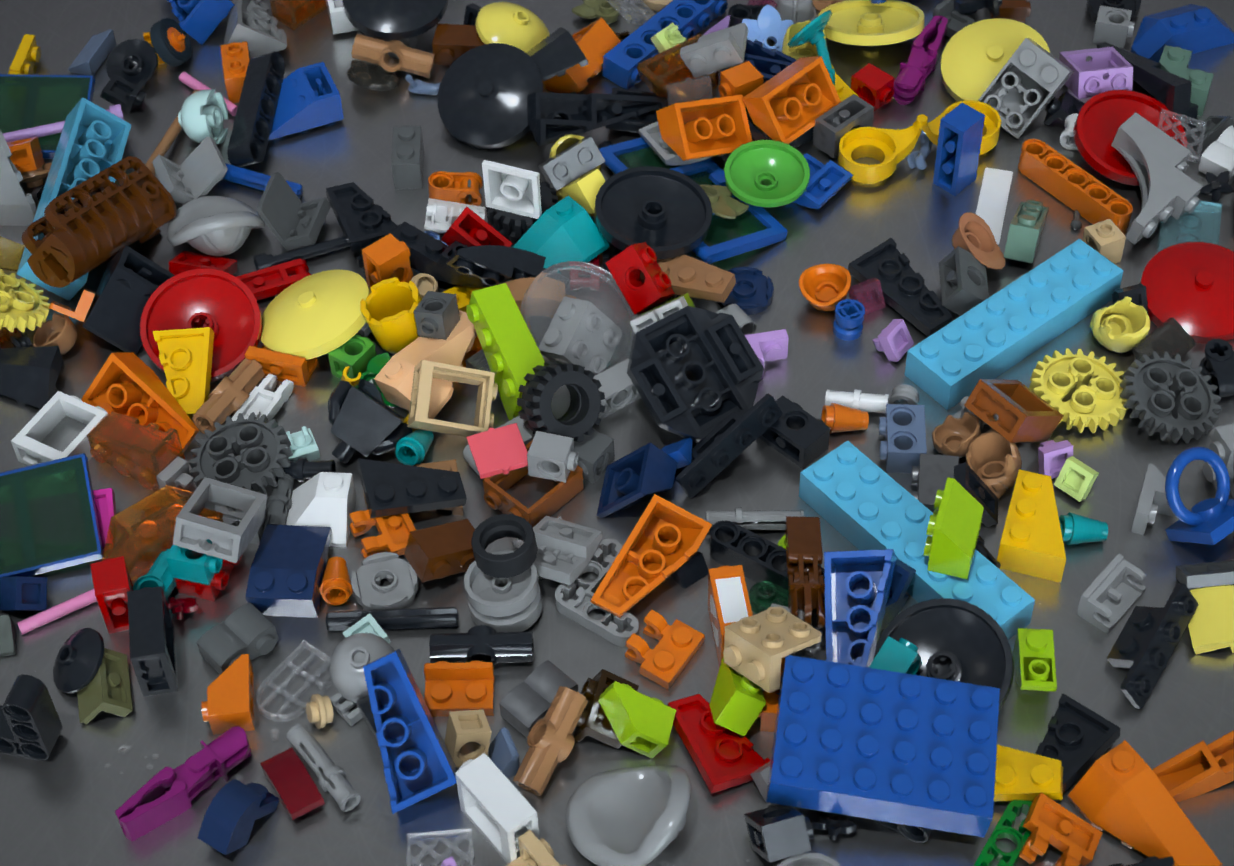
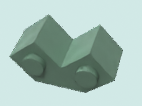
M1165 45L1159 61L1161 63V70L1192 81L1190 102L1198 105L1197 115L1203 116L1214 74L1189 68L1192 51Z

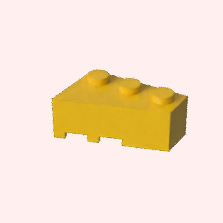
M1019 469L999 545L997 561L1001 564L1000 569L1061 583L1066 563V554L1051 476Z

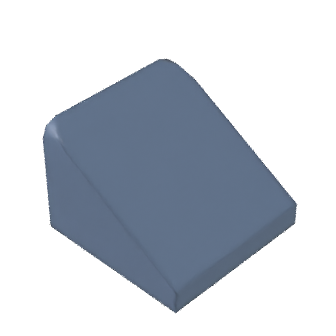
M505 727L500 729L489 745L488 757L507 778L516 775L520 762L519 754L510 732Z

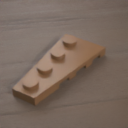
M685 254L674 258L656 260L661 270L669 276L672 283L671 287L676 295L688 293L693 298L724 303L736 284L733 273ZM641 271L640 278L641 281L644 283L645 276L644 273Z

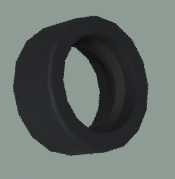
M500 514L489 517L478 525L472 535L471 544L477 567L486 575L495 578L514 577L528 570L536 560L538 549L532 525L522 517L514 514ZM504 537H514L524 542L519 549L505 555H494L485 551L489 544Z

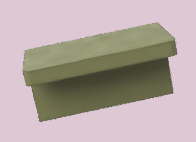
M104 648L103 660L98 672L86 687L77 692L80 723L88 724L101 711L126 717L133 710L127 654Z

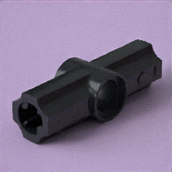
M478 625L470 628L468 633L431 634L430 636L431 663L438 661L459 663L479 660L492 662L494 667L496 663L533 662L534 660L533 632H497L493 627Z

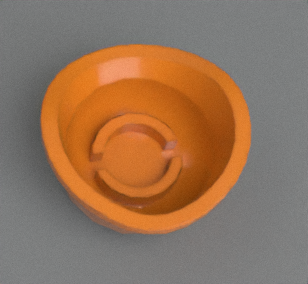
M819 264L809 267L802 272L799 278V287L802 295L809 301L812 307L824 312L834 311L838 302L846 299L851 286L850 272L843 266L836 264Z

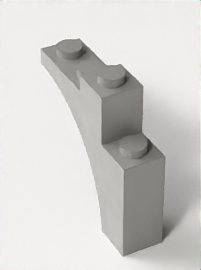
M1135 112L1119 127L1111 144L1130 164L1141 189V211L1134 219L1126 236V239L1134 245L1143 237L1149 238L1156 230L1159 221L1164 223L1170 216L1178 220L1185 212L1192 213L1200 202V199L1197 197L1203 187L1184 173L1189 165L1186 163V160L1191 151Z

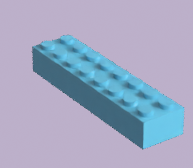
M82 97L66 117L33 222L45 216L44 210L53 199L122 160L132 124ZM108 176L109 180L115 183L116 179ZM42 232L40 235L33 238L35 240H41L45 235ZM26 247L24 248L17 275L68 301L86 283L88 273L65 287L56 288L45 284L31 270L27 260L32 254Z
M1078 239L907 350L905 376L948 411L960 403L964 397L970 396L980 379L997 378L1110 302L1113 290L1120 289L1124 271L1084 241Z
M848 440L800 472L799 497L858 550L893 549L897 559L916 570L906 592L918 603L931 599L948 598L973 604L988 613L999 624L1008 640L1017 634L1018 628H1025L1030 624L1035 599L976 549L968 579L927 570L929 557L923 556L927 536H929L926 535L929 519L934 513Z

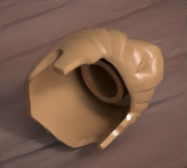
M991 429L975 438L970 443L968 453H966V463L998 499L1007 489L1014 486L1018 470L1022 468L1021 456L1015 443H1010L994 429Z

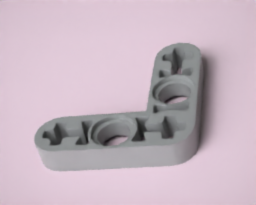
M603 539L578 578L571 585L561 583L555 591V606L564 616L614 645L627 647L626 641L633 633L639 636V622L637 618L628 612L619 618L590 602L622 548L621 543L615 539ZM603 554L608 555V556L603 560ZM586 572H594L598 575V578L595 581L587 582L582 580L581 576ZM576 594V600L570 599ZM600 609L606 615L602 619L594 620L588 616V613L592 610ZM618 628L624 631L622 633H619Z

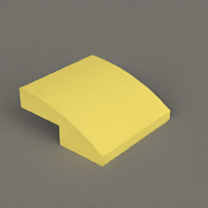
M1234 585L1189 590L1198 602V607L1188 624L1195 654L1230 647L1233 654Z

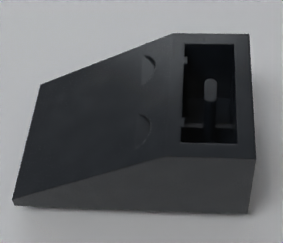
M125 245L108 262L82 327L124 352H133L137 355L142 346L140 321L145 304L162 283L175 275Z

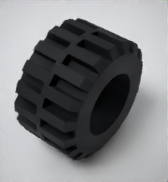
M540 179L543 214L547 209L558 203V196H556L555 189L550 188L549 183L546 181L541 182ZM486 207L488 224L513 243L510 247H513L538 220Z
M548 361L544 362V366L537 365L534 367L533 371L535 374L528 373L524 377V380L527 381L526 385H520L518 390L522 392V398H517V405L522 406V410L518 413L521 419L526 420L524 426L532 430L534 435L536 431L571 437L576 442L584 440L583 434L590 436L594 432L592 426H599L602 420L598 418L599 413H604L605 406L601 405V400L605 399L604 392L598 390L602 386L600 381L593 379L595 375L590 370H585V367L576 364ZM566 385L570 392V406L561 418L556 419L551 408L552 398L561 386Z

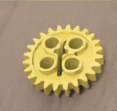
M0 269V330L2 327H6L10 332H13L14 328H17L24 333L26 328L32 331L35 330L36 326L41 328L42 324L46 322L49 313V298L43 296V290H35L36 284L25 283V278L17 279L15 278V273L7 275L2 269Z
M1066 348L1064 355L1057 350L1054 351L1052 357L1045 355L1043 362L1038 361L1036 368L1033 369L1029 389L1064 415L1059 424L1062 421L1065 422L1066 430H1070L1074 425L1077 426L1079 433H1082L1085 427H1088L1092 433H1095L1098 426L1102 430L1107 431L1109 424L1117 426L1119 419H1124L1128 408L1123 407L1127 399L1120 397V393L1123 391L1120 383L1125 372H1115L1116 363L1105 364V356L1095 359L1093 351L1086 356L1083 354L1082 349H1078L1077 354H1072L1070 349Z

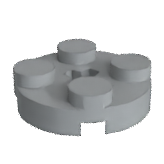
M381 552L370 555L361 562L362 566L357 572L354 570L351 577L353 595L357 603L363 607V610L408 608L414 603L415 594L418 591V576L408 560L406 562L404 559H400L398 554ZM387 578L388 582H392L385 587L378 586L381 584L382 579Z

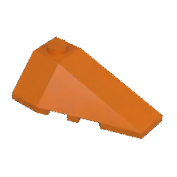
M654 494L590 602L620 618L697 553L712 528V524Z
M1126 740L1098 758L1068 794L1070 802L1092 826L1100 831L1104 829L1120 839L1121 844L1131 850L1134 848L1147 857H1158L1159 859L1172 856L1175 862L1174 866H1222V863L1150 766Z

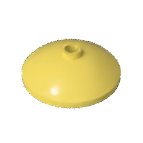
M490 3L484 6L476 17V31L484 44H508L527 53L550 35L543 21L535 13L515 3Z

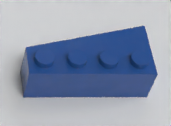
M167 0L173 8L174 16L180 21L181 29L201 45L204 44L220 22L228 16L230 10L235 5L230 0Z
M893 549L824 552L826 661L868 668L871 665L879 640L897 561Z
M400 649L363 667L371 710L375 720L378 745L384 765L385 780L390 795L392 814L456 784L455 772L458 771Z

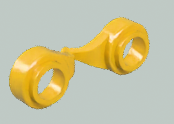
M964 100L951 104L943 113L928 123L926 115H918L913 125L905 129L855 128L847 132L840 140L838 165L853 174L852 180L863 184L877 183L890 177L896 170L897 164L914 149L922 130L933 144L938 145L940 120L960 103H964L985 115L980 148L981 155L992 150L998 143L1001 117L992 106L986 103ZM869 157L878 160L880 164H860L855 162V160Z

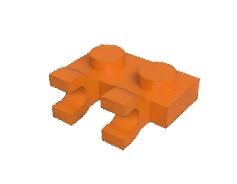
M367 509L352 512L349 516L352 521L349 524V528L354 537L365 534L372 526H376L380 534L361 539L364 548L361 549V554L364 559L370 555L386 551L396 553L398 556L404 555L410 532L416 531L408 513L370 518L369 510Z
M651 609L644 618V623L647 626L644 628L643 633L651 638L658 639V644L654 649H651L643 638L633 633L626 641V646L629 649L626 651L625 657L641 664L639 674L669 690L703 645L705 635L678 619L670 626L662 615Z
M1040 793L1034 798L1023 824V827L1032 833L1023 845L1019 857L1032 864L1037 854L1043 856L1046 853L1048 844H1051L1063 852L1054 866H1080V864L1086 866L1092 861L1103 832L1043 793Z

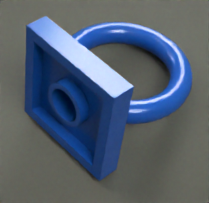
M1192 447L1182 451L1171 463L1165 480V494L1168 505L1173 514L1179 519L1165 529L1169 541L1215 545L1234 531V499H1229L1230 476L1228 469L1221 457L1208 448ZM1203 460L1212 467L1217 481L1215 498H1209L1197 503L1190 511L1184 506L1179 495L1180 476L1183 469L1190 462Z

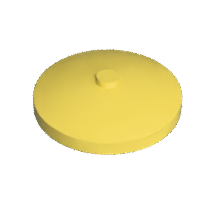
M847 0L832 4L818 14L819 16L828 10L832 12L831 18L824 28L826 38L839 43L859 46L889 45L912 39L918 36L924 29L925 18L920 8L899 0H887L879 4H872L871 0Z
M1004 18L981 20L958 31L945 46L941 57L942 81L948 93L957 102L964 100L978 101L1025 38H1031L1050 53L1049 47L1044 38L1035 29L1022 22Z
M336 269L309 275L284 289L270 302L262 314V335L260 340L267 350L304 357L306 360L325 355L345 344L364 326L366 320L361 313L360 302L362 299L366 300L372 292L365 279L353 271Z

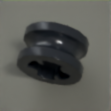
M26 332L21 333L20 337H11L14 348L33 347Z

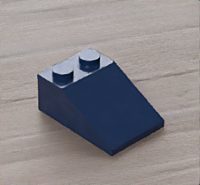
M267 524L250 567L245 596L247 603L255 606L264 616L318 618L322 597L319 588L327 565L332 532L331 527Z

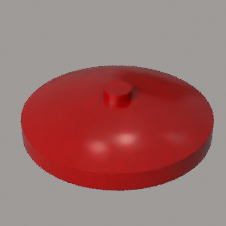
M1111 90L1099 93L1090 98L1081 108L1074 124V140L1084 160L1103 176L1119 183L1139 186L1138 179L1130 164L1111 146L1119 127L1135 112L1187 148V139L1183 126L1178 118L1161 102L1145 94L1129 90Z
M1185 242L1167 247L1154 255L1147 263L1140 284L1146 286L1147 309L1150 320L1165 333L1191 343L1206 344L1213 339L1225 341L1234 339V252L1212 243Z
M193 269L169 278L152 293L141 315L140 335L147 355L153 364L165 374L159 359V348L154 340L152 331L210 327L214 331L211 382L222 380L225 376H230L245 359V353L249 346L258 347L262 335V315L255 296L240 279L216 269Z

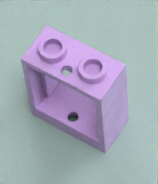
M1113 47L1060 52L1059 61L1074 71L1065 85L1078 99L1092 98L1099 93L1111 90L1132 91L1133 66ZM1088 56H1091V59L1089 61H1086V58Z

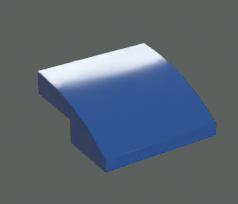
M805 153L803 156L810 168V180L805 192L793 203L812 209H820L852 179L853 174L832 160L824 165L808 153Z

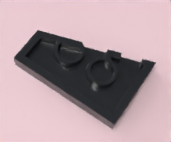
M354 182L326 188L327 199L351 251L366 248L392 233L401 225H396L391 220V215L388 212L377 208L374 205L373 199Z
M358 458L357 467L370 518L465 506L467 497L459 472Z
M1062 693L1058 702V709L1055 715L1051 717L1048 731L1035 754L1061 760L1064 793L1120 737V727Z

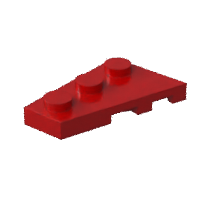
M700 694L669 702L667 706L676 709L673 725L711 794L753 781L750 773L771 761L769 758L764 760L753 749L754 744L745 736L741 738L734 731L714 723L709 706L710 703Z

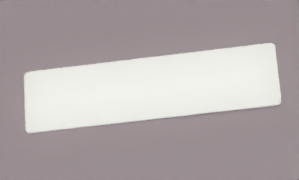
M985 168L976 215L988 224L996 243L999 245L1013 172Z

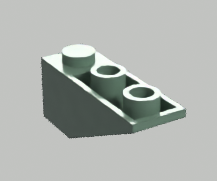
M1026 200V203L1020 202L1010 223L1003 257L1033 263L1049 207H1044L1043 203L1035 200Z

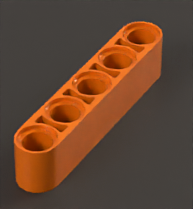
M1028 139L1023 142L1018 170L1024 176L1073 211H1079L1080 216L1091 224H1096L1110 218L1124 235L1127 233L1133 211V206L1129 201L1039 139Z

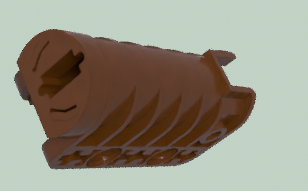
M128 156L56 197L47 205L44 210L45 216L33 222L22 234V242L32 254L27 260L33 273L45 284L56 288L65 287L115 256L125 245L129 247L138 240L143 244L161 233L159 228L177 216L175 202L166 188L139 158ZM133 168L135 170L129 175L126 174L127 169ZM108 176L115 178L120 186L110 181ZM42 232L45 235L41 240H35L33 238L40 235Z

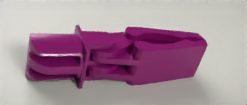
M935 15L915 38L908 63H900V72L894 81L893 89L895 92L893 97L898 104L908 105L914 100L920 90L924 91L926 77L932 71H935L945 44L948 25L947 18Z
M234 726L208 745L201 740L202 750L190 756L184 764L174 769L171 767L163 768L121 805L115 813L125 837L132 842L190 809L192 807V799L203 789L211 786L220 777L228 782L227 773L251 756V748L244 729Z

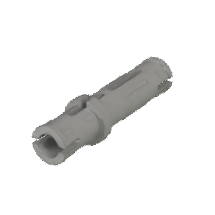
M735 507L734 511H705V521L712 525L716 522L727 520L747 530H785L786 516L804 517L803 509L742 511L741 507Z
M300 723L293 726L287 733V740L292 743L318 777V783L322 790L331 794L342 811H350L359 804L361 796L347 781L346 772L343 768L333 763L305 724Z

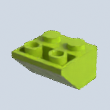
M947 477L944 490L938 489L933 508L936 510L929 519L926 533L929 536H927L923 556L929 557L928 571L968 579L981 528L984 507L954 478Z

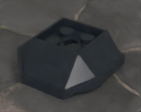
M686 306L636 332L633 336L627 368L628 376L657 425L681 437H690L695 443L703 440L733 411L742 417L753 407L758 385L764 371L763 365L733 315L720 312L715 313L692 306ZM685 370L692 372L696 381L689 380Z

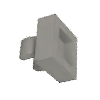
M179 456L156 476L162 497L171 502L179 494L189 499L196 490L195 487L190 485L194 478L189 472L188 462Z

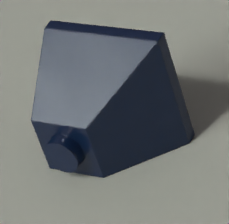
M650 442L606 467L597 516L604 518L649 500L654 494L659 495L670 490L675 483L677 462Z

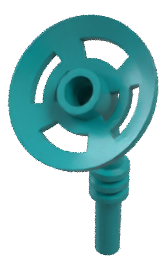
M828 10L801 29L787 45L789 48L797 47L807 42H810L812 46L816 45L818 56H822L835 86V70L831 66L826 40L824 39L825 34L822 32L832 15L831 10Z

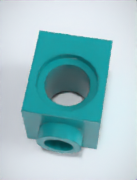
M206 539L208 543L212 544L211 540ZM172 545L166 556L172 578L210 585L215 573L218 574L223 564V559Z
M888 636L869 668L916 675L923 661L917 653L918 647L904 638L896 641Z

